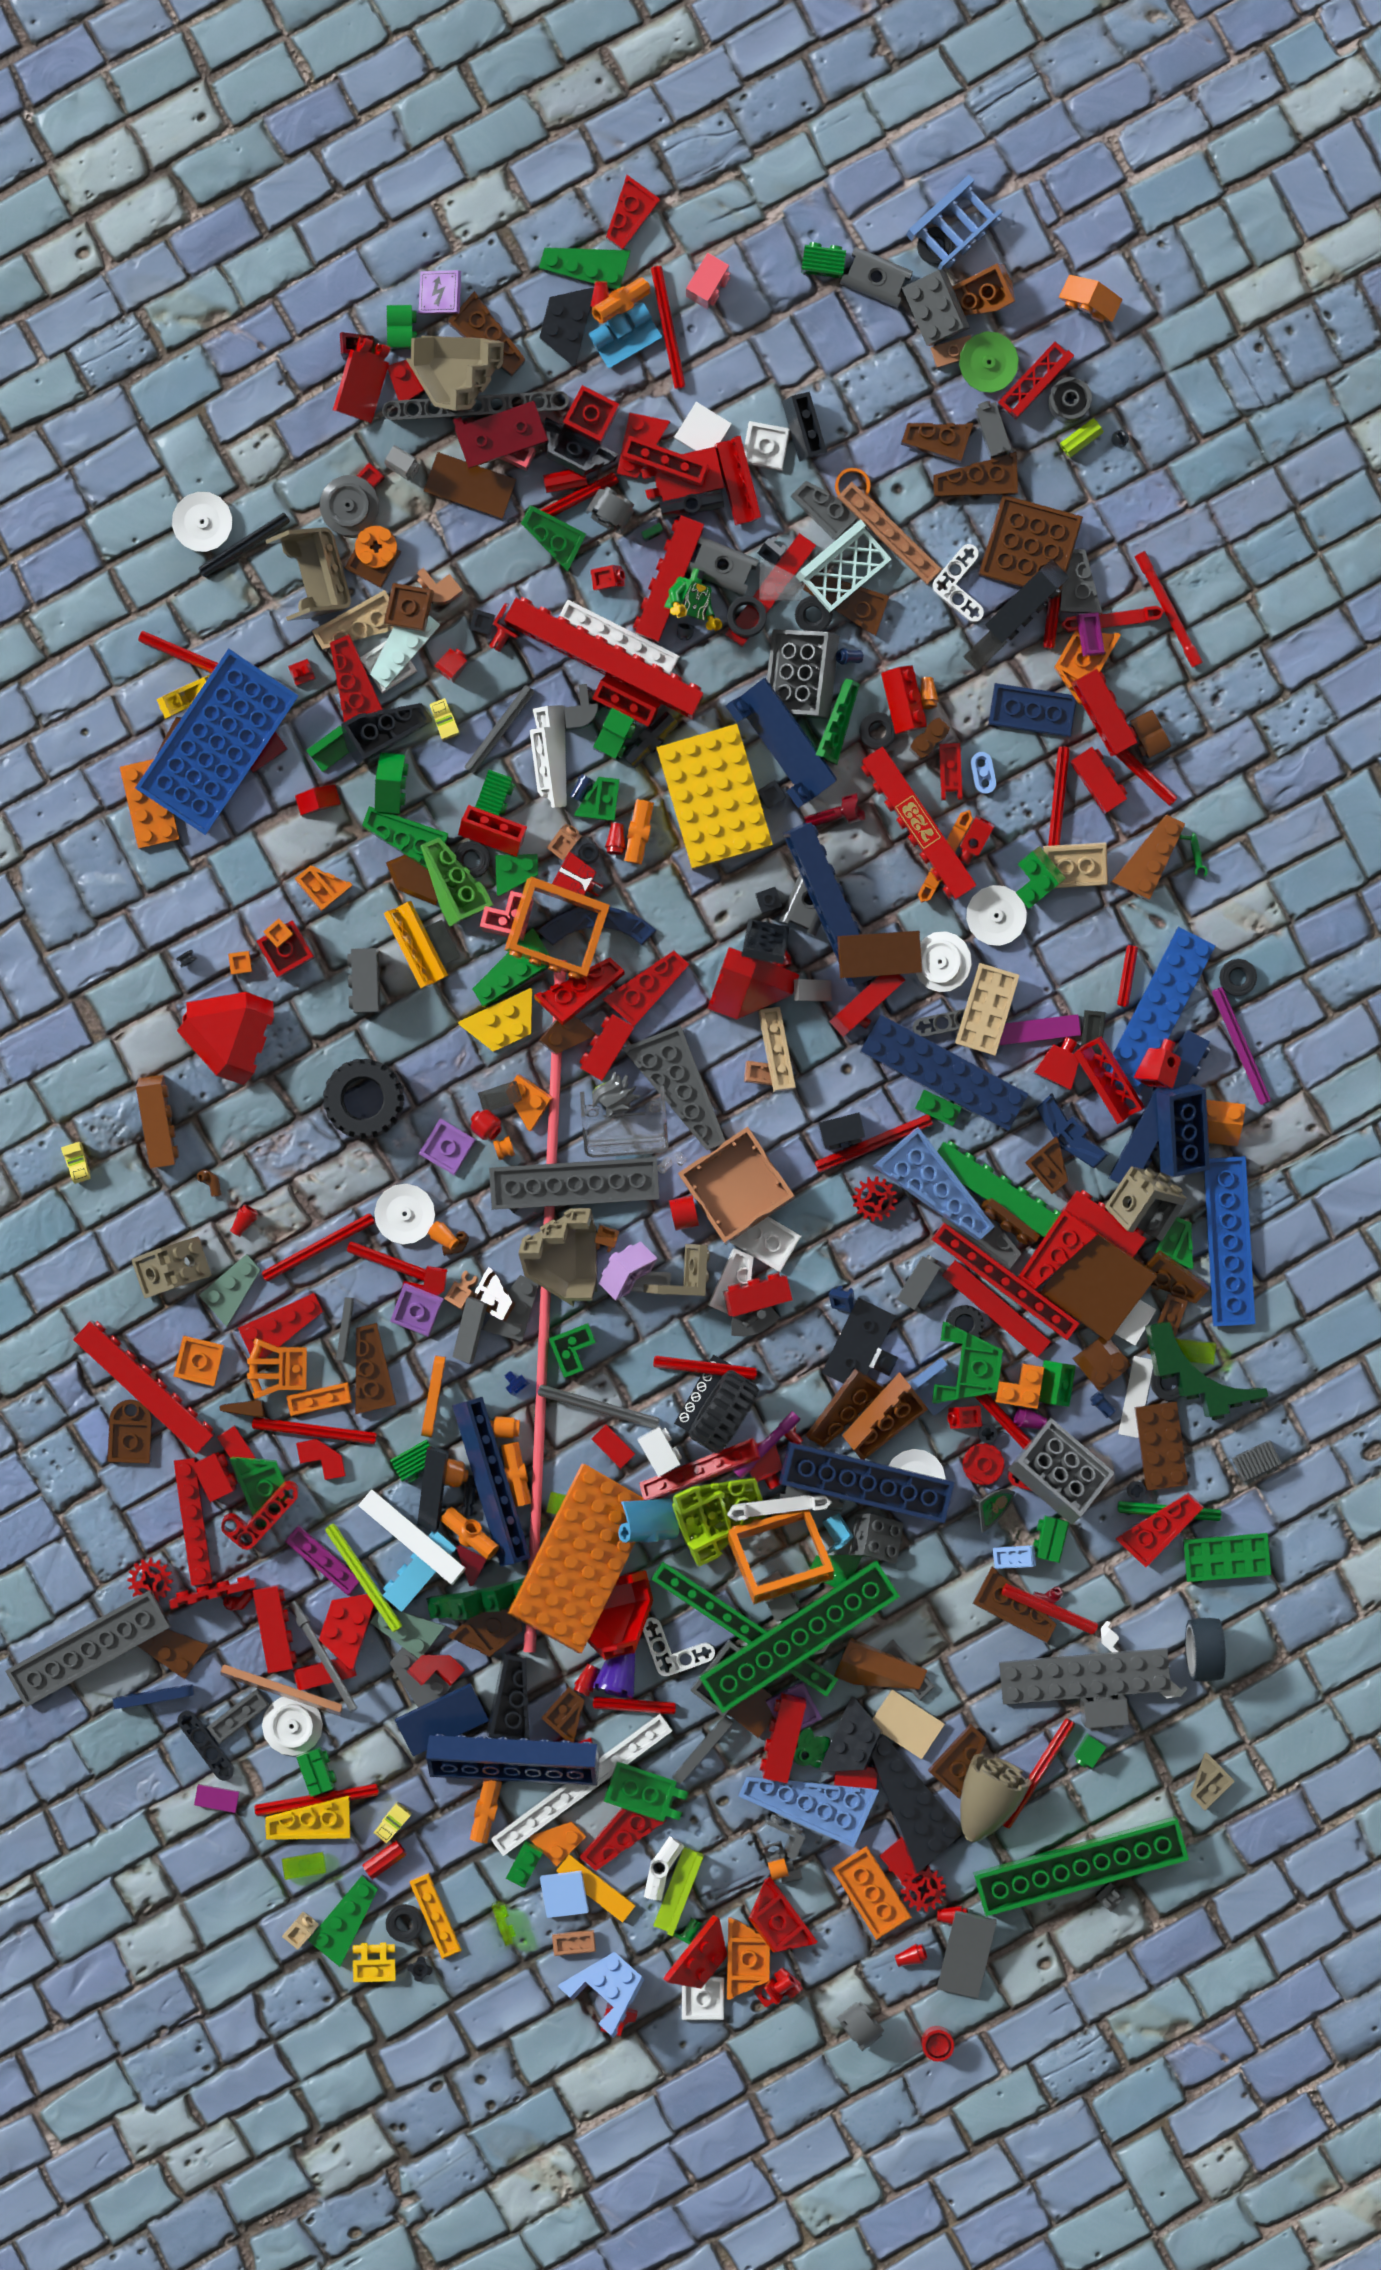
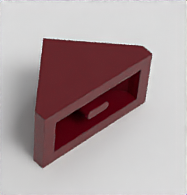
M341 332L340 350L342 358L348 359L350 349L356 351L359 337L373 340L372 347L368 352L374 354V336Z
M459 1544L456 1548L461 1563L466 1568L464 1572L469 1586H473L487 1559L479 1552Z

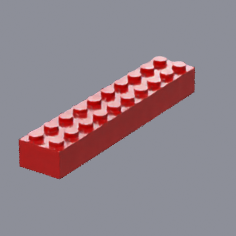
M515 597L504 619L507 626L693 719L703 699L704 693L701 692V687L691 682L687 685L683 683L682 677L674 673L668 675L664 673V668L654 663L652 666L646 664L645 659L641 656L634 654L632 657L626 654L625 648L616 644L613 647L608 644L607 639L596 635V637L589 635V630L578 625L575 628L571 626L568 619L559 616L557 619L552 616L550 610L542 606L538 609L533 606L532 601L521 597V599Z

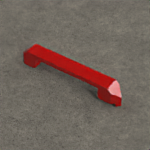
M1150 606L1138 610L1099 614L1101 628L1154 622L1159 620L1165 610L1159 606ZM1077 616L1067 617L1061 624V627L1067 632L1079 631Z

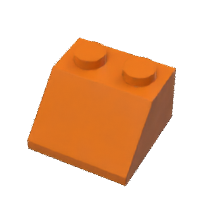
M1206 1099L1208 1142L1238 1146L1246 1104Z

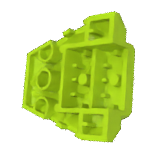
M754 1477L695 1486L673 1496L674 1503L672 1507L683 1539L699 1567L717 1559L723 1554L721 1550L729 1544L728 1530L736 1525L750 1524L753 1520L762 1519L766 1516H753L745 1520L735 1521L727 1515L732 1505L763 1501Z

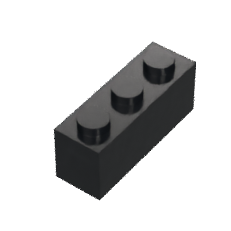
M810 391L793 395L783 400V408L799 462L818 458L827 453Z

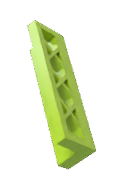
M684 1847L680 1854L653 1924L654 1927L667 1931V1934L671 1936L675 1932L703 1859L702 1853Z

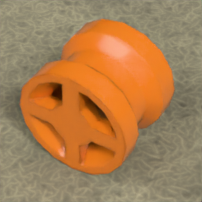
M509 1136L501 1141H493L499 1161L503 1160L506 1156H515Z

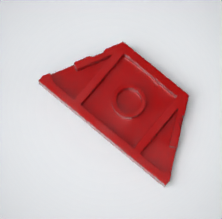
M368 1594L332 1600L319 1637V1641L343 1662L350 1671H354L375 1607Z
M766 1878L748 1919L772 1952L775 1953L818 1943L772 1878Z
M713 1915L663 1977L666 1982L702 1989L728 1956L721 1922L718 1917Z

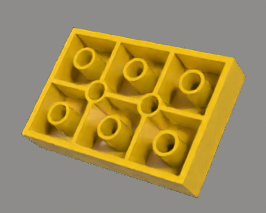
M737 724L656 747L692 870L772 847V840Z

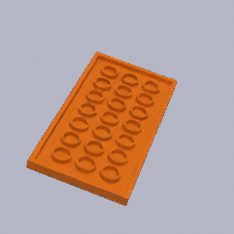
M581 1464L508 1614L573 1651L582 1653L635 1542H622L619 1538V1527L627 1523L626 1514L621 1502L643 1500V1497L590 1466Z

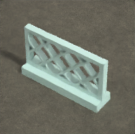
M861 519L796 575V578L806 584L829 612L892 560L864 528L866 525ZM862 535L868 540V548L857 547L858 538ZM844 550L853 551V561L842 560V552ZM857 551L868 552L867 563L857 562ZM871 553H879L884 561L880 564L871 563ZM829 563L838 564V574L827 573V565ZM842 564L853 565L852 576L841 575ZM856 566L867 567V575L865 577L856 576ZM814 576H822L823 587H815L810 579ZM827 577L838 578L837 589L826 588ZM841 579H851L852 588L850 590L841 589ZM826 592L837 593V600L834 604L831 605L826 600Z

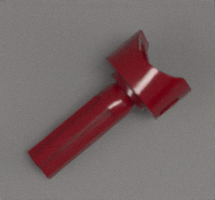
M858 793L842 797V806L805 816L804 819L806 823L818 826L844 817L848 820L849 824L865 820L866 817L865 812L856 804L858 802Z

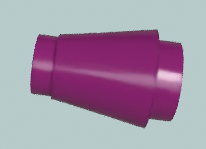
M1019 1407L1014 1417V1423L1018 1424V1427L1041 1429L1047 1422V1418L1026 1407Z

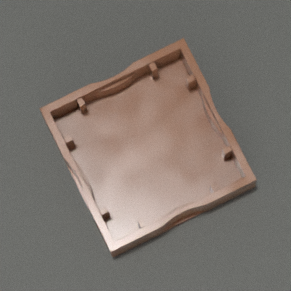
M748 1126L722 1143L714 1152L701 1157L678 1173L725 1245L795 1199L794 1194L775 1169Z

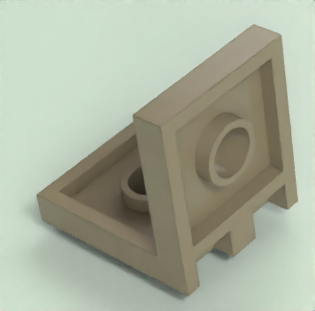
M1131 1166L1105 1205V1208L1127 1231L1134 1232L1155 1199L1184 1205L1187 1198L1182 1194V1189L1170 1181L1171 1178L1167 1174L1162 1172L1156 1173L1149 1168L1144 1170ZM1131 1198L1132 1204L1128 1207V1201Z
M199 1236L131 1259L144 1299L212 1276ZM185 1257H187L190 1262L189 1267L185 1264Z
M685 1244L683 1286L644 1284L643 1293L705 1296L706 1283L709 1279L707 1262L710 1258L708 1245Z

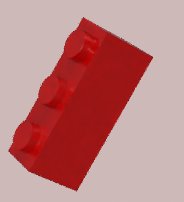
M913 665L901 666L882 672L881 676L895 734L908 733L927 727Z
M608 676L600 680L592 698L648 727L654 722L662 704Z
M1091 747L1071 760L1070 764L1100 809L1106 814L1127 799L1125 795L1128 793L1121 783L1118 785L1114 780L1116 775L1111 767H1106L1102 762L1104 757L1101 752Z
M468 805L461 819L458 835L517 857L524 842L527 826Z
M614 1014L611 1017L606 1016L601 1025L604 1028L600 1036L597 1034L594 1036L590 1043L593 1046L589 1054L585 1052L579 1062L582 1064V1070L600 1081L604 1080L634 1029V1026Z
M777 1272L767 1275L768 1279L760 1281V1278L748 1280V1284L740 1286V1283L727 1286L728 1290L722 1292L728 1316L734 1317L793 1300L787 1276L780 1275Z

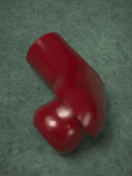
M1056 1586L1045 1594L1034 1591L1033 1595L1054 1604L1062 1598L1063 1590Z

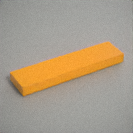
M571 1854L564 1859L556 1870L558 1873L582 1871L586 1895L622 1923L635 1907L634 1903Z
M427 1873L410 1880V1885L441 1958L444 1959L461 1952L462 1949L430 1874Z

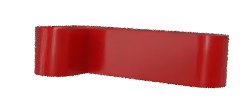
M901 974L877 977L829 1022L844 1037L906 979Z
M293 1481L284 1482L247 1523L234 1513L225 1515L221 1523L222 1532L244 1550L251 1549L296 1501L299 1492L298 1485ZM290 1489H292V1490H293L292 1495H291V1494H288V1495L285 1497V1500L283 1501L282 1498H283L284 1495H285V1491H286V1490L289 1491ZM277 1503L281 1509L273 1512L269 1506ZM257 1519H264L267 1524L264 1527H258L255 1521ZM232 1520L237 1526L229 1529L225 1523ZM249 1534L253 1540L247 1543L241 1539V1536Z

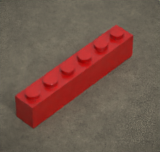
M682 515L679 520L675 519L671 529L674 532L672 539H667L663 549L667 552L664 559H659L656 570L659 571L656 578L652 577L648 587L651 593L649 598L644 597L640 608L643 609L641 618L637 616L633 628L636 629L635 634L659 644L671 614L670 609L664 607L669 597L668 591L675 584L678 577L685 578L688 565L692 560L703 532L704 524Z

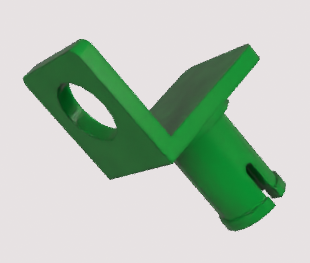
M690 1918L683 1934L680 1933L678 1935L674 1932L673 1936L690 1945L703 1924L697 1921L694 1926L696 1920Z

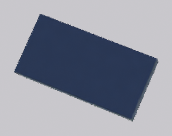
M994 683L988 725L1071 738L1077 701L1070 694Z
M471 1683L395 1718V1722L412 1756L427 1750L429 1735L443 1734L456 1737L489 1721Z

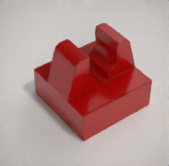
M308 659L288 666L296 687L316 679Z

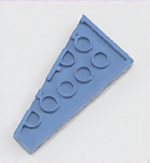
M919 1127L914 1129L873 1166L974 1239H982L995 1227Z
M747 1776L738 1796L854 1848L879 1789L793 1780L783 1783L762 1777Z

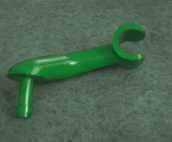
M1192 832L1191 836L1180 835V840H1190L1196 865L1194 870L1195 876L1198 874V869L1203 868L1205 877L1208 870L1202 864L1201 851L1196 834Z

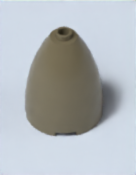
M983 1754L973 1756L966 1773L961 1794L960 1818L962 1832L968 1841L974 1843L992 1835L1012 1816L1031 1785V1780L1025 1779L1022 1776L1023 1771L1014 1764L995 1757V1759L984 1758Z

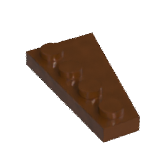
M1017 451L933 475L934 497L1018 494Z

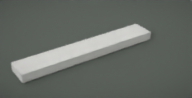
M567 600L559 615L568 619L571 626L575 628L578 625L589 630V635L593 637L599 635L607 639L609 645L613 647L615 644L626 649L627 654L641 656L645 659L646 664L652 666L654 663L664 668V673L671 675L680 657L570 600Z
M371 1489L358 1505L450 1584L453 1585L466 1569L374 1490Z

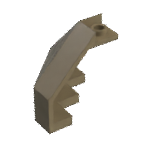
M421 336L419 338H411V358H406L435 407L455 411L472 409L476 403L474 400L479 392L483 393L492 380L490 377L495 369L499 370L503 364L504 342L484 338Z
M591 1208L567 1210L559 1220L555 1221L553 1219L541 1226L540 1231L533 1236L528 1234L522 1238L518 1252L524 1276L573 1307L575 1301H592L594 1292H597V1243L594 1242L597 1230Z

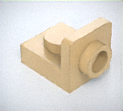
M302 1912L282 1937L298 1950L315 1931L318 1923L311 1916Z

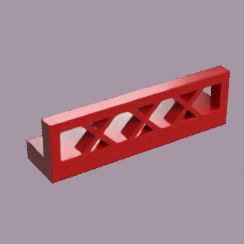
M1054 342L999 400L998 404L1017 420L1073 360L1074 355L1069 350L1066 352L1059 344ZM1054 348L1063 355L1057 362H1049V354ZM1045 358H1047V362L1041 363ZM1038 366H1047V373L1043 377L1035 378V369ZM1024 381H1033V388L1028 393H1021V384ZM1011 396H1018L1019 403L1012 410L1005 401Z
M741 436L716 443L715 447L735 526L761 518Z
M1102 1036L1082 1045L1074 1053L1117 1124L1145 1108ZM1098 1044L1102 1049V1056L1096 1054L1092 1046ZM1105 1062L1111 1064V1066L1113 1067V1073L1107 1072L1105 1070ZM1115 1080L1122 1082L1124 1085L1123 1091L1116 1088ZM1126 1098L1133 1100L1136 1107L1130 1110L1126 1104Z

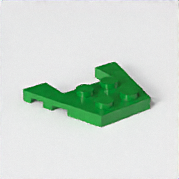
M943 1321L940 1341L962 1343L956 1387L934 1384L932 1403L936 1404L997 1392L1003 1350Z

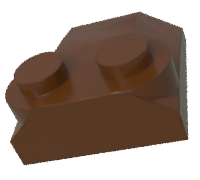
M1101 1336L1072 1358L1098 1391L1109 1385L1131 1366L1111 1339L1107 1341Z

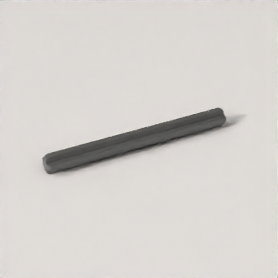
M540 1385L538 1389V1395L655 1429L659 1424L658 1417L545 1385Z

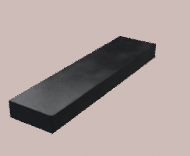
M429 1446L426 1451L417 1525L436 1531L439 1529L449 1452Z

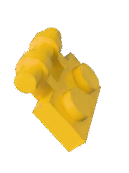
M380 1942V1945H368V1943L353 1945V1954H361V1960H353V1982L396 1981L395 1959H387V1953H395V1944ZM368 1953H380V1959H368Z

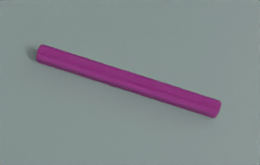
M1217 988L1212 991V995L1260 1105L1266 1104L1271 1101L1269 1093L1224 988Z

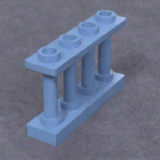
M970 175L965 177L910 227L906 234L911 241L916 237L921 238L942 260L938 266L939 270H943L945 267L949 269L957 261L955 258L960 253L963 256L971 249L970 244L974 240L979 242L987 234L985 232L986 229L990 226L994 228L1002 220L1000 218L1003 213L1001 209L993 214L972 191V185L975 180ZM961 196L967 197L987 219L980 227L957 205L958 202L956 200ZM946 209L952 211L972 232L965 241L942 219L943 216L941 214ZM931 223L933 225L936 224L957 246L949 255L928 234L927 227Z

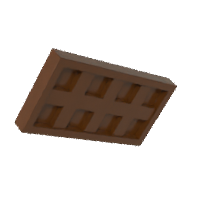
M1177 1402L1134 1407L1146 1491L1188 1485Z

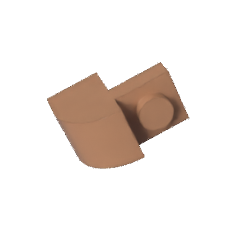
M424 568L417 572L420 577L417 581L422 588L434 591L433 604L445 605L463 594L462 589L450 574L436 584Z

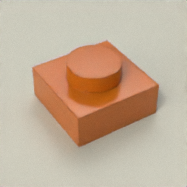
M280 918L263 931L277 948L293 935Z
M250 951L228 954L231 975L252 972Z

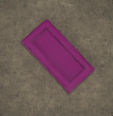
M1099 613L1077 615L1083 657L1105 654Z
M198 1784L194 1805L236 1813L240 1791Z

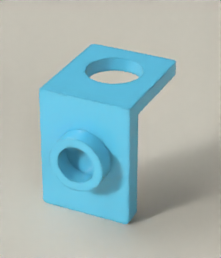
M840 1513L822 1522L835 1542L826 1551L827 1554L842 1548L854 1537Z

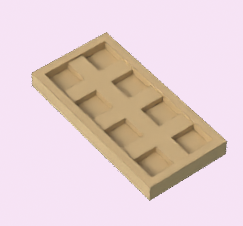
M982 963L978 964L955 1044L996 1056L1020 975Z

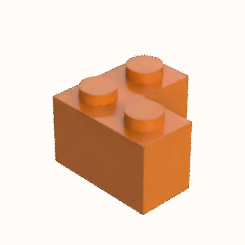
M1073 275L1068 276L1059 296L1061 300L1066 302V307L1072 310L1079 308L1086 313H1091L1094 320L1102 323L1104 320L1113 322L1123 300L1101 282Z
M1021 1363L1018 1384L999 1381L994 1401L1038 1409L1044 1367Z

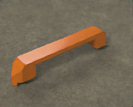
M970 810L960 813L946 839L954 852H956L973 820ZM931 868L918 893L920 903L930 901L940 880L937 882L931 871L933 868Z

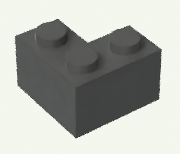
M776 1570L757 1580L756 1584L761 1586L786 1578L784 1572L780 1574ZM795 1592L767 1600L766 1604L775 1621L778 1622L798 1611L797 1605L800 1604V1601Z

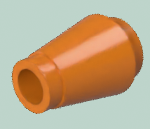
M921 678L919 693L923 709H934L939 702L934 678Z
M436 1221L428 1230L430 1239L450 1250L455 1249L459 1244V1240L444 1222Z

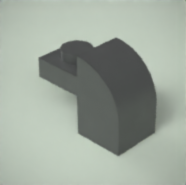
M587 684L579 685L581 706L564 707L567 730L585 728L597 716L598 704L589 705V702L593 701L592 689H588Z

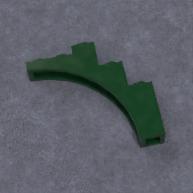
M1170 1322L1145 1326L1155 1376L1167 1379L1174 1377L1175 1373L1179 1395L1189 1400L1199 1398L1200 1394L1205 1417H1211L1212 1420L1222 1419L1224 1414L1230 1413L1228 1405H1230V1408L1243 1405L1242 1402L1250 1400V1403H1258L1263 1401V1397H1268L1267 1388H1232L1219 1384L1202 1374L1182 1353L1174 1337Z
M526 1577L478 1590L428 1597L426 1600L431 1619L453 1618V1620H464L484 1612L502 1611L512 1606Z

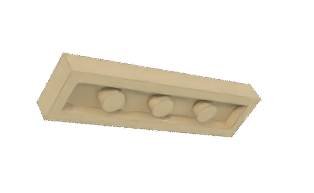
M780 1007L760 1009L758 1014L773 1092L795 1089V1081Z

